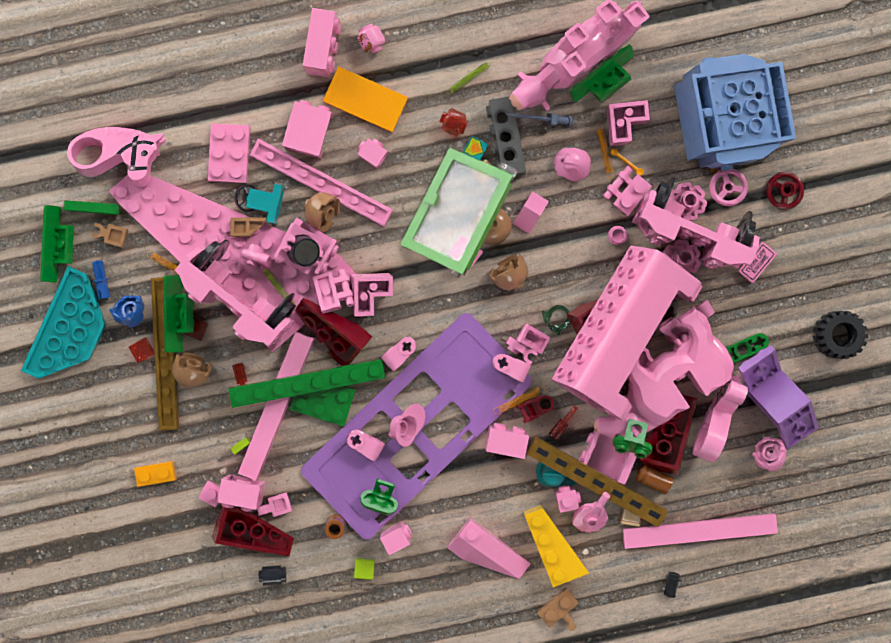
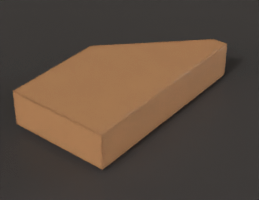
M231 218L230 237H252L267 222V218Z

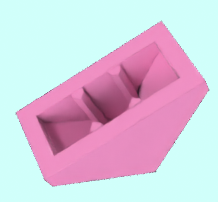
M532 191L513 225L529 234L549 201Z
M526 323L516 338V341L540 354L543 353L550 340L549 336Z

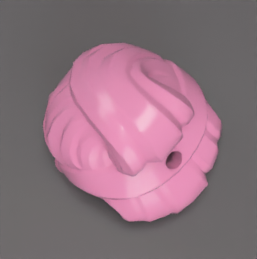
M563 148L559 150L554 158L556 173L558 176L565 177L573 182L583 180L590 172L591 159L588 153L578 148Z
M762 438V440L757 442L755 445L756 450L752 453L755 463L762 469L772 472L778 471L786 459L787 449L783 440L778 438Z

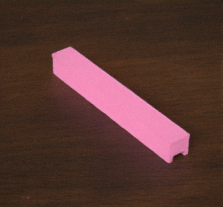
M295 332L277 378L302 373L316 338ZM292 396L267 401L238 474L253 479V481L259 479Z

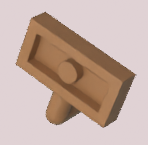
M565 587L541 607L537 614L549 628L562 618L569 630L574 631L576 625L568 612L578 605L579 602Z

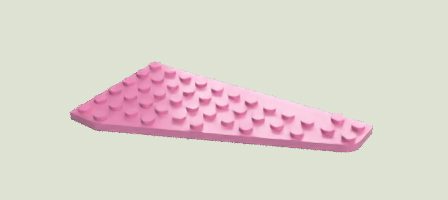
M127 175L109 190L117 202L180 262L196 247L205 249L214 241L221 243L224 240H228L230 242L229 247L220 262L233 273L225 281V284L252 306L256 304L260 297H264L276 307L284 300L281 294H279L278 289L276 290L273 283L271 284L268 277L264 275L263 271L267 268L260 264H257L256 267L248 265L241 255L244 249L248 250L249 244H254L264 248L263 254L274 258L286 232L264 224L252 237H230L231 218L251 217L151 176V180L146 186L137 187ZM336 253L334 257L330 256L327 261L330 264L325 273L332 272L333 278L339 277V270L345 269L346 275L350 279L349 286H351V274L356 273L339 254ZM274 258L275 264L270 269L269 274L271 272L279 281L277 285L281 283L284 287L283 289L289 295L291 293L295 294L294 304L297 306L305 298L320 306L313 277L317 276V274L311 270L306 274ZM341 285L336 286L337 293L343 292ZM223 302L228 308L231 306L228 303ZM295 311L289 316V318L295 321L289 332L277 346L275 344L267 346L271 352L277 350L295 332H298L305 326Z

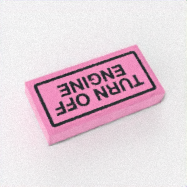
M760 242L752 264L750 266L742 264L737 272L752 284L777 253L764 242Z

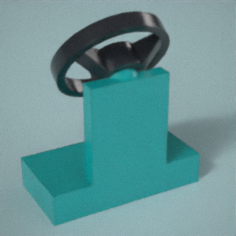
M274 184L273 193L257 190L252 185H243L235 192L234 201L236 206L245 212H251L255 209L268 212L267 222L277 225L285 187ZM241 189H244L243 202L239 205L238 194ZM246 205V208H251V209L246 210V209H243L242 207H244V206Z

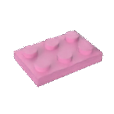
M211 123L209 182L247 184L250 143L249 125Z

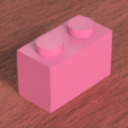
M403 521L382 531L380 539L388 554L391 555L410 545L413 533L409 525H404Z

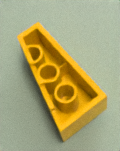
M541 505L523 512L553 588L589 574L587 568Z

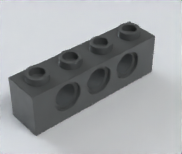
M510 96L489 100L486 112L487 117L492 119V125H489L491 137L495 136L496 141L493 144L494 154L499 156V162L496 163L497 168L514 176L523 175L526 173L517 120L516 117L505 115L515 114L514 106L509 100ZM498 115H505L507 121L499 123L496 118ZM501 134H509L511 140L503 142L500 139ZM506 152H511L514 155L512 161L504 159Z

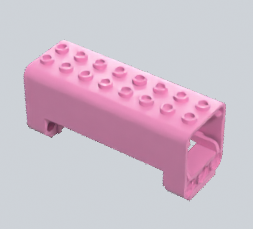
M630 246L551 380L593 408L624 422L632 406L627 398L619 394L620 389L673 299L677 300L680 298L686 302L694 301L703 287L701 286L702 283L662 252L655 249Z

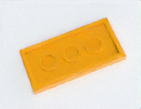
M338 66L323 102L393 133L408 97Z

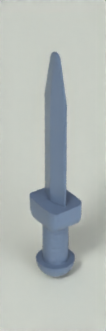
M547 113L545 117L505 114L518 118L545 120L546 124L549 125L565 124L568 127L573 123V118L570 115L563 117Z

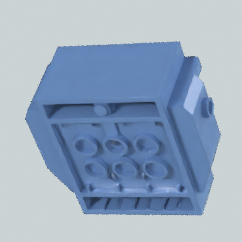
M746 54L720 58L709 57L702 59L701 63L683 75L684 80L674 85L687 161L698 159L700 168L709 167L712 169L721 168V171L730 170L735 165L760 160L782 144L796 139L783 62L766 64V61ZM730 107L734 109V113L731 112Z

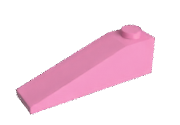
M471 517L447 546L449 550L465 561L520 579L531 564Z

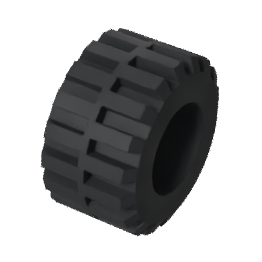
M850 311L828 312L827 315L821 316V320H817L815 323L818 326L813 329V332H816V336H813V340H817V343H815L816 348H820L819 351L822 354H826L825 356L834 359H849V357L857 356L856 353H861L863 351L861 347L867 344L864 340L868 338V334H865V331L868 329L867 326L862 325L864 320L858 319L859 315L856 313L852 314ZM839 323L843 324L848 331V339L842 346L836 345L832 338L833 329Z

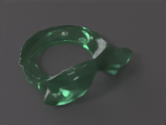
M555 305L548 311H542L543 320L549 329L560 335V331L570 324L568 316L566 322L560 325H550V318L557 309L564 310L566 314L569 313V310L562 305Z

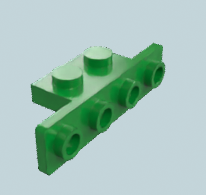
M628 44L626 47L621 48L612 58L606 60L584 80L574 85L570 90L572 100L576 103L591 92L603 103L631 81V75L622 66L635 56L633 47Z
M44 205L41 282L56 283L58 264H72L74 226L60 225L61 207Z
M165 275L163 277L164 351L183 352V333L193 332L194 301L188 297V294H183L180 276Z

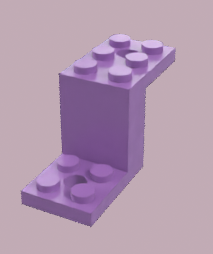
M771 345L760 350L757 355L750 360L744 361L738 367L743 383L748 387V396L777 427L780 438L783 440L787 450L819 428L811 400L781 370L776 350Z

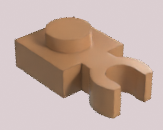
M94 224V226L100 228V233H92L91 236L95 238L105 237L104 243L124 248L129 229L108 224L106 229L102 224Z

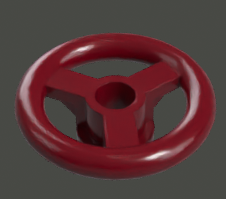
M779 172L768 181L766 195L769 202L776 208L783 210L792 209L803 199L804 185L801 179L794 173ZM783 177H787L794 180L796 183L788 181L781 184L776 180ZM772 186L779 190L781 203L777 202L773 197ZM784 187L788 188V193L784 192ZM798 188L797 198L793 202L787 204L788 198L793 196L796 193V189Z

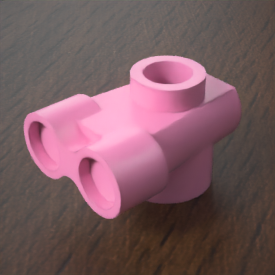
M249 244L248 250L244 249L241 255L246 260V264L254 267L260 264L263 267L272 269L275 264L274 258L263 254L264 248L254 244Z

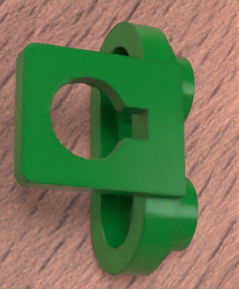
M629 419L625 437L616 436L613 439L612 444L618 453H635L636 457L642 459L650 455L652 446L644 442L648 424ZM635 425L642 429V433L638 434L637 437H633V432L631 431V427Z
M376 479L374 489L366 490L361 494V505L366 509L384 515H393L398 508V502L395 498L391 497L395 484ZM380 485H384L389 489L383 491L381 490Z

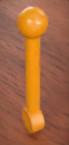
M616 148L611 149L613 156L620 158L634 169L639 176L643 175L644 170L642 168H637L619 154Z

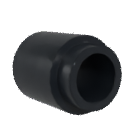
M281 565L262 566V570L258 573L259 582H263V586L282 585V583L287 582L286 567H281Z

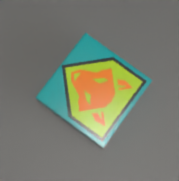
M471 136L463 150V154L481 160L488 144Z

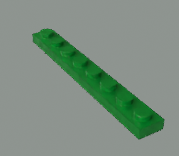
M376 359L230 387L228 390L231 406L235 408L383 379L385 375L382 359Z

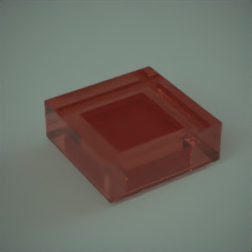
M193 317V332L183 334L202 341L209 323Z
M147 337L129 346L137 363H141L155 355Z

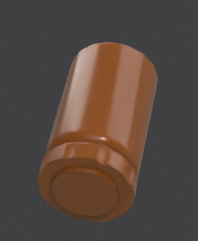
M643 463L636 473L635 481L641 482V484L666 495L672 486L673 477L650 466L647 467Z
M333 514L327 519L325 533L331 539H338L344 533L346 522L340 514Z

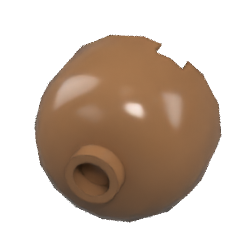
M325 192L317 193L305 202L304 209L305 218L309 225L322 232L328 231L334 224V222H331L333 216L337 217L339 214L340 200L336 196Z
M485 209L477 214L474 221V231ZM500 209L483 243L497 245L505 241L510 235L512 228L511 219L503 209Z
M513 254L497 263L500 267L496 270L492 268L489 272V277L497 287L503 290H518L524 285L523 282L528 275V267L521 254L518 257L516 254Z
M185 352L182 356L176 355L172 372L174 378L182 387L194 388L200 387L207 382L213 367L210 362H208V365L203 362V357Z

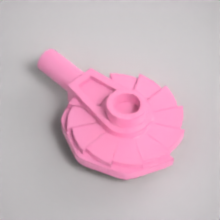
M604 492L598 502L584 504L579 509H576L573 513V525L581 532L585 531L588 533L599 531L600 528H603L608 520L604 505L609 500L610 495Z

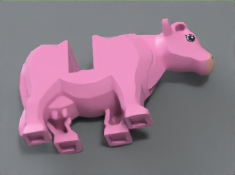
M606 0L596 8V14L583 24L577 23L565 32V36L544 56L538 75L527 76L523 72L517 74L522 82L510 95L509 100L517 110L524 109L527 111L540 105L545 112L549 111L550 107L546 96L550 89H567L573 86L581 78L589 74L593 67L602 59L605 61L622 48L641 28L642 23L649 18L648 13L642 7V2L632 1L624 12L612 0Z
M691 308L677 317L679 323L686 328L679 326L676 319L672 317L657 326L658 331L673 337V342L675 343L673 348L660 354L655 359L651 358L649 349L644 348L627 377L629 380L627 399L632 406L624 422L611 416L598 417L594 422L596 432L607 435L612 439L616 436L625 437L628 420L633 419L647 423V433L669 421L677 413L690 408L673 382L674 380H681L686 374L696 390L705 396H708L712 391L723 386L731 379V375L734 372L733 360L724 345L712 334L709 321L703 313ZM673 329L677 337L674 334H672L670 330ZM637 425L631 427L633 437H637L638 434L642 433L641 427Z

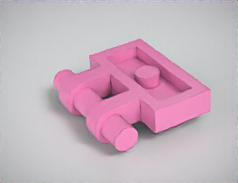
M626 166L623 171L617 174V179L607 186V191L603 194V197L607 200L612 195L615 196L617 199L612 205L626 216L632 212L652 187L638 174L632 180L629 175L633 170L629 166ZM624 182L628 186L621 193L618 188Z
M345 269L338 271L339 277L333 278L332 272L313 277L323 314L341 309L340 301L343 300L346 301L347 307L354 305V293L350 290V279L346 275ZM341 285L343 292L337 293L336 286Z

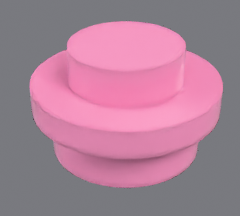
M621 226L612 227L608 232V239L614 245H621L627 239V232Z

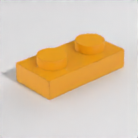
M174 461L134 468L137 487L177 480Z

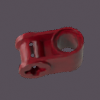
M542 394L517 405L516 408L520 410L525 424L550 412L554 407V401L550 395ZM543 398L550 400L551 403L548 408L540 406V401Z

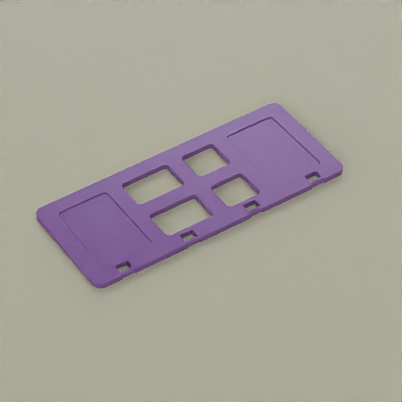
M464 313L302 466L301 473L363 539H370L501 415L500 411L504 412L499 409L505 408L496 407L510 406L501 405L504 403L511 404L507 403L511 400L515 401L513 400L514 398L522 395L531 386L532 379L527 374L524 383L496 370L493 366L494 357L498 354L510 355L471 314ZM504 357L502 360L498 359L497 361L500 364V368L507 364L504 362ZM425 371L438 384L441 392L424 408L426 417L423 427L450 402H455L470 418V423L442 449L437 448L422 432V427L413 442L429 458V462L411 479H407L391 463V458L403 447L396 439L392 438L384 446L377 460L373 461L351 448L347 443V438L353 430L362 431V427L379 411H384L391 419L403 414L404 412L393 401L394 397L420 372ZM512 389L516 394L507 401L503 396ZM469 430L473 435L464 442L461 436ZM356 435V437L352 436L353 443L356 444L357 441L361 442L359 440V435ZM426 470L430 475L421 482L418 477ZM376 479L395 484L391 497L395 498L398 502L397 511L393 515H387L380 523L375 519L380 513L366 509L360 503L361 494L366 490H373ZM380 485V488L383 491L389 489L384 485Z

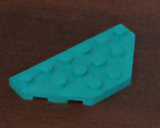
M71 266L67 267L23 364L22 372L39 379L92 358L107 324L88 274Z

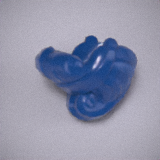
M125 295L109 311L117 323L134 328L143 322L145 304L141 296Z

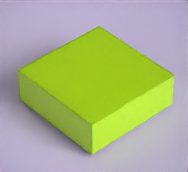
M247 436L230 450L235 455L248 446L252 439Z
M356 558L354 578L373 580L375 559Z

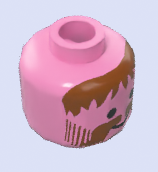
M369 24L358 30L357 39L364 52L371 51L372 54H375L383 49L382 45L385 43V38L377 25Z

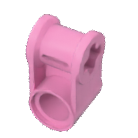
M411 337L403 338L394 347H391L381 359L394 372L415 351V340ZM403 342H411L412 345L410 347L412 350H404Z
M498 354L493 359V366L496 370L524 383L531 367L530 364L505 354ZM504 357V362L507 364L500 368V364L497 361L498 359L502 360Z
M361 430L351 431L347 438V443L351 448L373 461L377 460L385 446V443ZM356 435H359V440L361 442L357 441L356 444L353 443L352 436L356 437Z

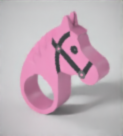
M97 128L73 139L68 146L67 156L76 171L86 177L98 176L119 163L125 162L128 167V176L133 184L137 187H143L151 180V165L157 156H160L159 147L166 139L163 138V134L149 135L128 128ZM88 146H99L102 148V154L95 163L90 165H80L77 163L78 154Z
M731 375V379L719 388L710 404L694 442V456L714 463L721 454L727 440L732 414L739 405H742L748 392V387L741 385V379L738 378V375Z

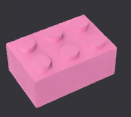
M312 8L303 67L309 75L330 78V74L334 73L335 61H333V56L338 51L336 38L341 33L340 19L335 11Z

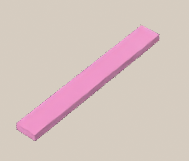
M260 139L257 140L250 153L251 157L319 193L325 192L336 196L340 200L341 205L385 227L393 212L389 207Z
M775 513L663 524L659 527L653 525L622 529L625 549L778 533Z

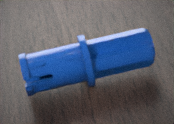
M94 261L92 263L95 276L93 283L96 284L98 299L111 297L107 282L109 278H106L103 261Z

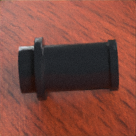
M670 571L666 575L667 581L663 594L667 597L675 598L678 582L681 581L680 574Z

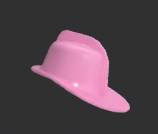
M412 404L403 414L395 416L390 423L389 437L396 439L401 446H409L424 425L426 417L424 408L420 404Z

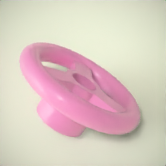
M736 169L719 170L711 178L709 185L710 194L720 205L734 206L745 198L748 191V183L745 176ZM728 174L737 176L742 186L734 185L729 180ZM721 176L723 182H721L718 186L719 194L717 195L715 190V184L718 178ZM726 184L730 186V191L725 189ZM733 192L740 193L734 200H723L725 196H729Z

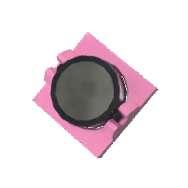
M291 223L274 258L308 274L312 266L320 263L318 258L323 257L321 249L326 240Z

